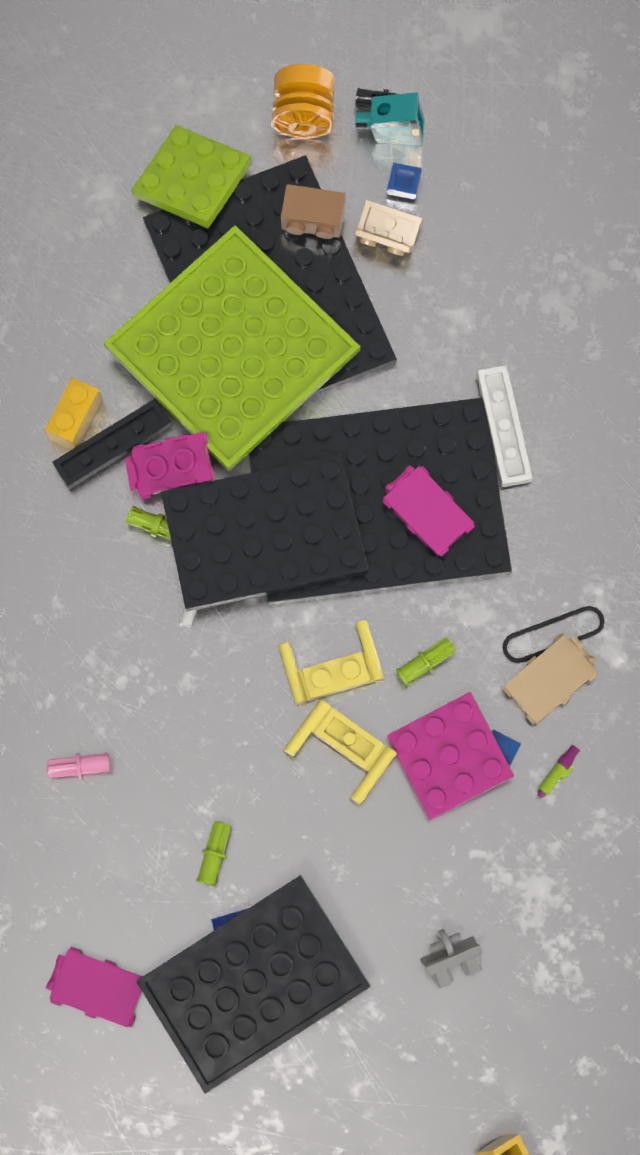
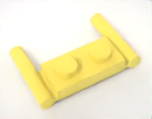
M367 620L355 623L364 650L363 653L358 652L302 669V671H298L290 642L278 645L296 705L385 679Z
M322 699L318 701L283 749L287 754L294 757L311 732H313L315 736L364 771H367L368 773L350 797L359 805H361L397 754Z

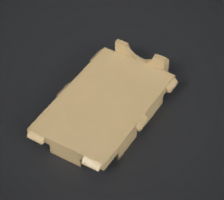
M559 634L554 639V644L538 657L533 656L526 662L528 666L506 683L502 689L508 697H513L525 714H528L526 718L532 725L540 722L559 704L564 705L571 699L570 695L586 681L591 682L598 676L596 669L593 667L598 661L586 651L576 635L569 639L565 634Z

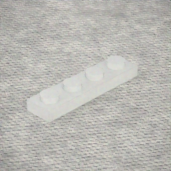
M507 365L477 370L476 375L481 397H483L501 487L532 482L533 478Z

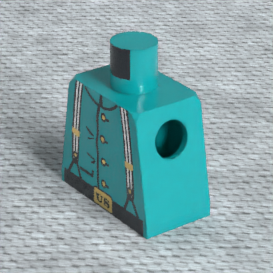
M418 92L376 96L372 98L371 111L356 112V129H372L375 141L378 143L423 145L425 118Z

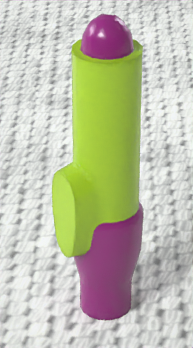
M571 745L557 760L555 766L538 787V796L540 798L548 796L559 780H564L572 771L575 757L580 752L577 747Z

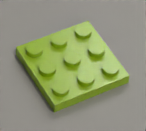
M175 125L132 187V195L137 199L209 229L251 166L252 157L247 153Z

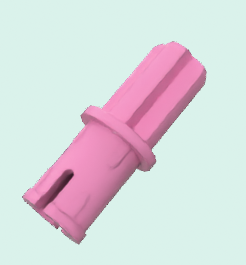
M109 752L84 756L77 753L76 757L50 759L47 761L49 778L76 775L79 778H83L85 774L111 772Z

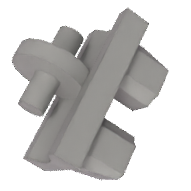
M441 929L438 931L440 940L430 944L433 953L420 958L427 974L432 976L439 988H442L454 981L450 967L461 963L466 976L480 972L482 966L479 955L483 954L473 936L462 940L458 932L448 937L446 931Z

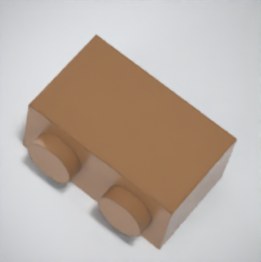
M287 184L281 213V229L294 235L309 233L316 234L317 237L322 239L340 238L346 193Z

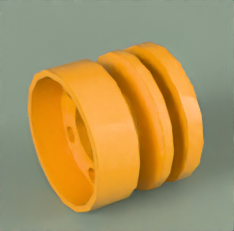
M294 64L279 69L274 78L275 101L273 102L272 126L278 132L295 138H315L328 134L333 129L334 75L323 67L311 64Z

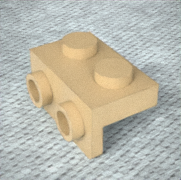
M366 200L358 227L354 230V235L360 236V243L376 247L378 242L388 246L387 252L404 256L405 252H413L423 218Z

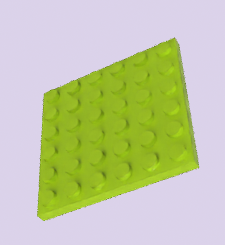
M236 226L232 227L103 343L104 347L191 434L207 433L208 451L228 471L234 468L360 351V346Z

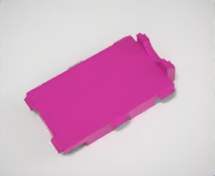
M200 432L179 437L173 436L165 438L164 442L159 441L147 445L134 446L132 450L133 457L125 458L130 491H139V497L144 500L152 498V495L161 493V491L213 480L215 476L213 467L210 464L207 433Z
M409 465L396 480L385 487L387 495L383 498L382 502L389 509L392 507L395 514L407 525L406 527L413 534H416L427 547L429 546L437 556L440 555L442 557L464 532L469 533L475 527L474 522L453 501L454 498L447 491L444 492L423 466H419L414 470Z
M70 947L65 956L58 954L53 973L46 985V989L52 991L49 997L50 1003L61 1006L62 1003L84 1011L85 1016L93 1019L97 1016L127 1028L132 1027L136 1017L133 1016V1013L136 1010L142 992L136 981L143 976L115 966L116 963L105 959L102 962L80 954L81 950Z

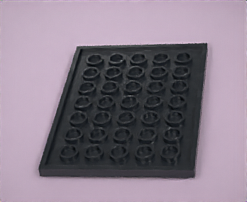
M306 155L241 179L209 229L163 209L142 217L169 284L232 227L236 226L360 346V351L312 396L397 363L394 351L342 235H340V238L322 239L317 237L316 234L303 233L301 235H294L281 229V213L286 185L321 189Z
M483 397L282 422L249 453L251 473L341 454L368 566V573L268 594V605L509 575L512 573L492 441ZM409 465L414 470L419 466H423L444 492L447 491L454 498L453 501L474 522L475 527L469 533L464 532L442 557L440 555L437 556L416 534H413L406 527L407 525L395 514L392 507L389 509L382 502L383 498L387 495L385 487L396 480Z

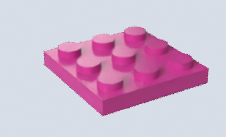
M472 692L460 696L387 735L430 820L515 777Z

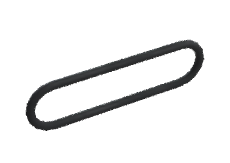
M586 606L517 631L507 636L504 640L503 653L510 661L516 663L530 660L533 656L538 657L548 648L522 658H515L507 650L508 642L514 637L590 610L598 614L600 625L596 630L577 637L579 641L598 634L603 629L605 623L604 615L596 607Z

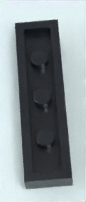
M153 399L52 461V464L70 490L131 452L134 446L144 444L172 426L171 421L156 399Z

